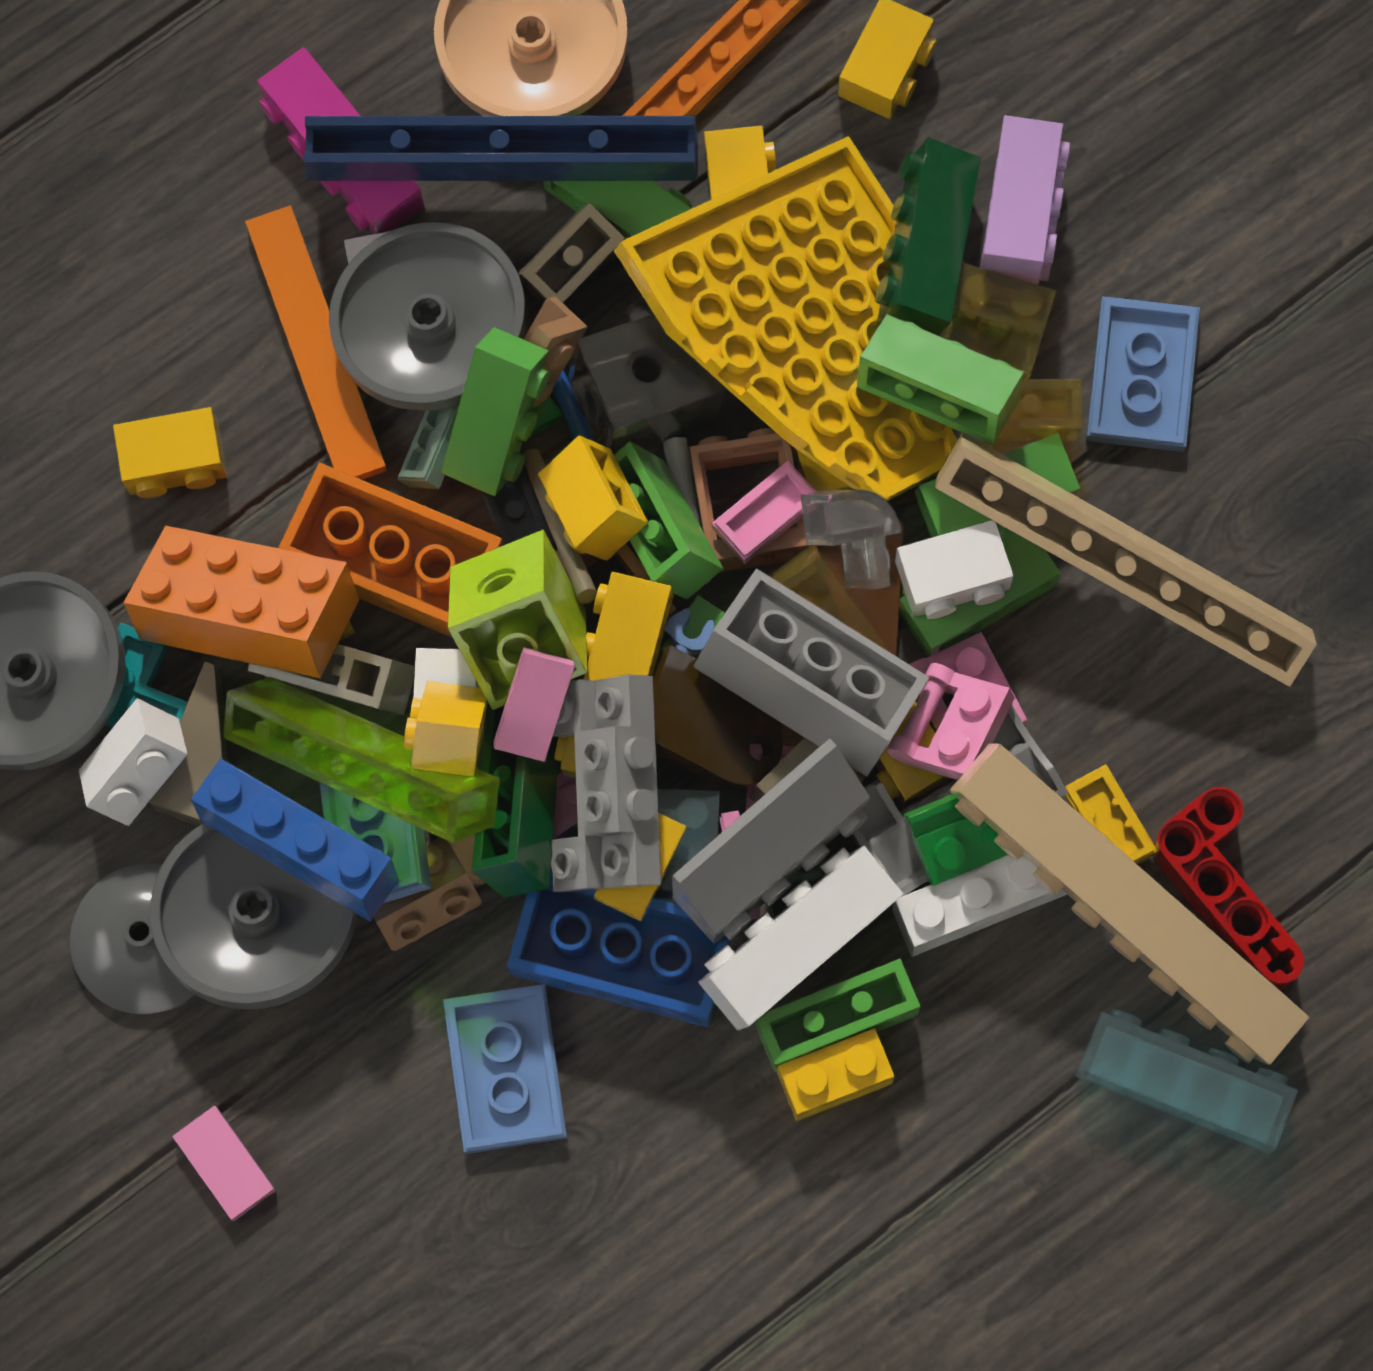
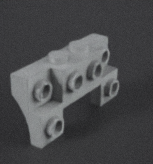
M623 675L600 680L579 679L570 681L552 737L574 736L578 837L552 840L551 868L553 872V892L661 885L653 676Z
M1011 704L993 744H1001L1060 797L1066 795L1068 791L1054 766L1038 747ZM876 779L864 787L870 796L868 808L864 812L868 818L851 837L857 848L862 846L867 848L903 892L902 896L928 881L911 836L910 826L906 822L904 814L953 794L949 790L958 780H949L901 811L897 809L879 780Z

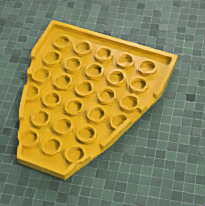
M848 136L625 239L618 244L614 252L662 328L672 340L787 443L879 506L936 476L955 446L957 437L954 435L951 427L857 387L860 356L880 326L877 324L880 304L875 302L878 286L887 273L888 262L883 260V255L888 240L894 234L896 221L891 219L894 205Z

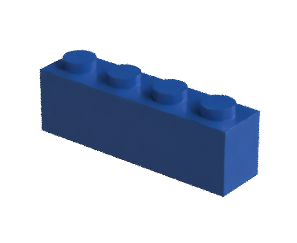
M221 758L191 798L192 804L203 824L368 921L372 920L399 881L391 857Z

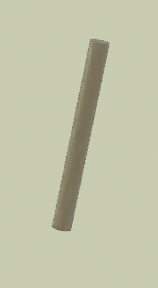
M529 449L523 453L525 455V469L577 599L580 603H590L595 600L597 591L582 554L576 552L567 543L563 534L565 528L558 514L548 505L545 499L547 491L538 475L546 467L542 455L538 449Z

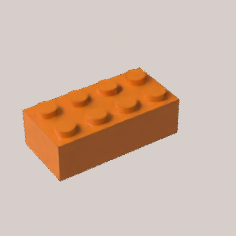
M319 462L278 549L347 562L359 599L453 638L448 630L451 566L504 546L502 538Z
M165 526L128 593L124 605L139 640L321 678L359 602V597L347 562Z

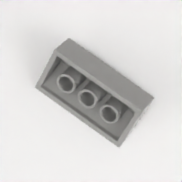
M757 568L713 630L693 666L820 747L830 738L837 745L848 764L866 777L930 678Z
M829 738L672 876L673 900L714 944L724 935L729 940L739 935L753 920L749 915L752 910L763 901L768 906L775 903L791 887L787 880L801 867L806 872L812 870L830 852L826 847L828 843L840 833L845 838L849 837L867 820L868 816L864 812L868 808L870 796L837 745Z

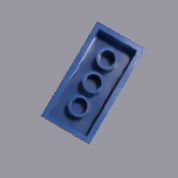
M550 871L548 889L527 893L507 963L511 976L709 1028L715 1002L698 981L710 972L704 964L725 946H731L732 940H729L724 935L714 944L678 904L653 898L642 921H639L596 900L594 895L597 889L553 892L552 871Z

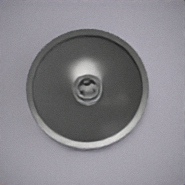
M441 222L404 226L382 235L363 248L352 259L340 276L334 289L329 311V327L333 346L342 366L351 379L367 394L385 404L418 411L439 410L459 405L476 345L493 327L524 339L527 326L526 296L519 275L509 257L499 246L481 233L460 225Z
M21 572L0 577L1 769L32 770L43 768L77 753L105 726L117 705L122 691L126 665L122 636L113 616L82 585L60 575L47 572Z
M205 824L200 825L186 835L167 856L156 877L150 900L151 932L158 952L170 972L183 986L198 997L211 1003L234 1009L250 1010L278 1006L312 990L334 970L342 959L352 939L357 919L355 912Z

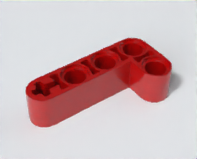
M1213 787L1201 794L1163 825L1153 842L1156 847V854L1153 858L1211 930L1281 991L1289 987L1302 972L1304 956L1297 943L1216 848V846L1231 835L1241 821L1243 805L1239 796L1231 789ZM1209 804L1223 806L1229 814V823L1225 825L1211 823L1205 815L1204 807ZM1176 834L1183 836L1190 845V854L1186 856L1173 855L1165 846V838ZM1203 874L1215 875L1223 884V893L1219 896L1206 895L1198 885V877ZM1238 913L1249 915L1256 924V933L1252 936L1238 934L1232 926V916ZM1266 935L1270 939V941L1264 948L1262 946L1261 949L1256 954H1254L1251 949L1256 947V945ZM1282 956L1287 962L1283 971L1277 970L1272 973L1267 965L1272 959L1275 960Z

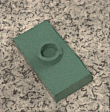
M459 405L425 411L398 475V481L410 488H440L445 476L441 473Z

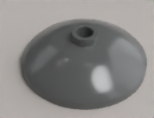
M142 863L130 865L105 876L82 899L71 925L70 951L73 965L80 980L97 999L123 1013L141 1016L162 1014L183 1006L197 996L183 986L170 972L158 952L151 932V893L163 864ZM139 925H147L149 927L148 937L143 941H134L132 937L133 930Z

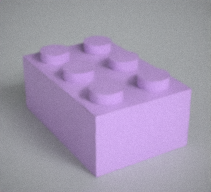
M1004 115L996 158L978 289L1035 297L1039 280H1049L1057 238L1055 232L1063 196L1062 183L1070 142L1061 141L1063 123Z

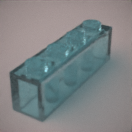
M1113 1009L1111 1015L1104 1012L1100 1013L1075 1074L1076 1077L1267 1154H1270L1277 1148L1298 1092L1297 1089L1286 1085L1288 1078L1265 1068H1258L1257 1073L1239 1067L1237 1066L1239 1062L1237 1057L1218 1049L1210 1048L1207 1054L1188 1046L1190 1039L1177 1032L1161 1029L1160 1033L1156 1034L1141 1028V1019L1127 1012Z

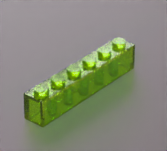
M270 677L227 691L223 738L452 843L494 826L499 778L477 768L474 777L411 769L413 750L404 749V736Z

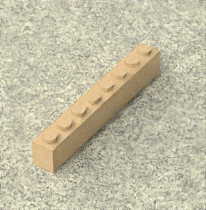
M963 432L937 475L936 489L1289 687L1317 645L1313 629Z
M989 743L949 790L960 800L955 807L961 814L977 826H980L983 821L986 822L999 834L994 839V842L1003 851L1017 861L1022 855L1037 867L1033 876L1043 886L1056 895L1061 889L1076 902L1071 909L1077 916L1093 928H1096L1099 924L1103 925L1114 935L1110 944L1131 962H1135L1138 957L1153 969L1148 977L1170 996H1173L1178 991L1191 1003L1187 1008V1012L1209 1030L1214 1025L1219 1027L1230 1037L1225 1042V1045L1246 1063L1249 1064L1254 1058L1257 1061L1270 1065L1309 1019L1305 1012L1001 744Z

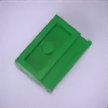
M954 794L904 814L905 820L910 826L911 836L927 880L933 886L1008 855L994 842V839L999 835L984 821L980 826L975 825L956 809L955 805L960 800Z

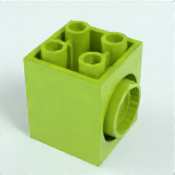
M544 530L451 566L448 630L492 710L506 704L523 647L573 660L575 667L571 679L587 673L586 610L583 604L578 601L571 581Z

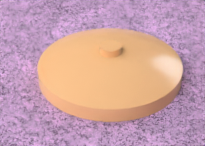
M440 0L435 16L434 42L438 62L447 83L466 105L482 116H578L590 109L609 91L621 71L627 51V17L622 0Z

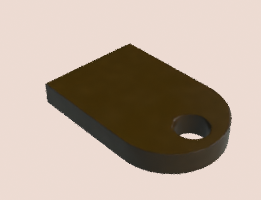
M671 645L660 650L652 674L656 753L724 788L740 789L760 782L779 763L781 758L783 734L780 722L694 668L693 666L697 659ZM749 736L755 737L762 746L763 754L760 761L752 757L748 750L747 741Z

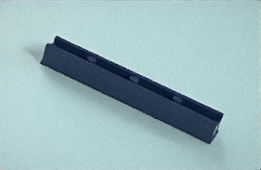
M305 116L306 146L303 163L306 169L307 181H698V132H696L695 116Z

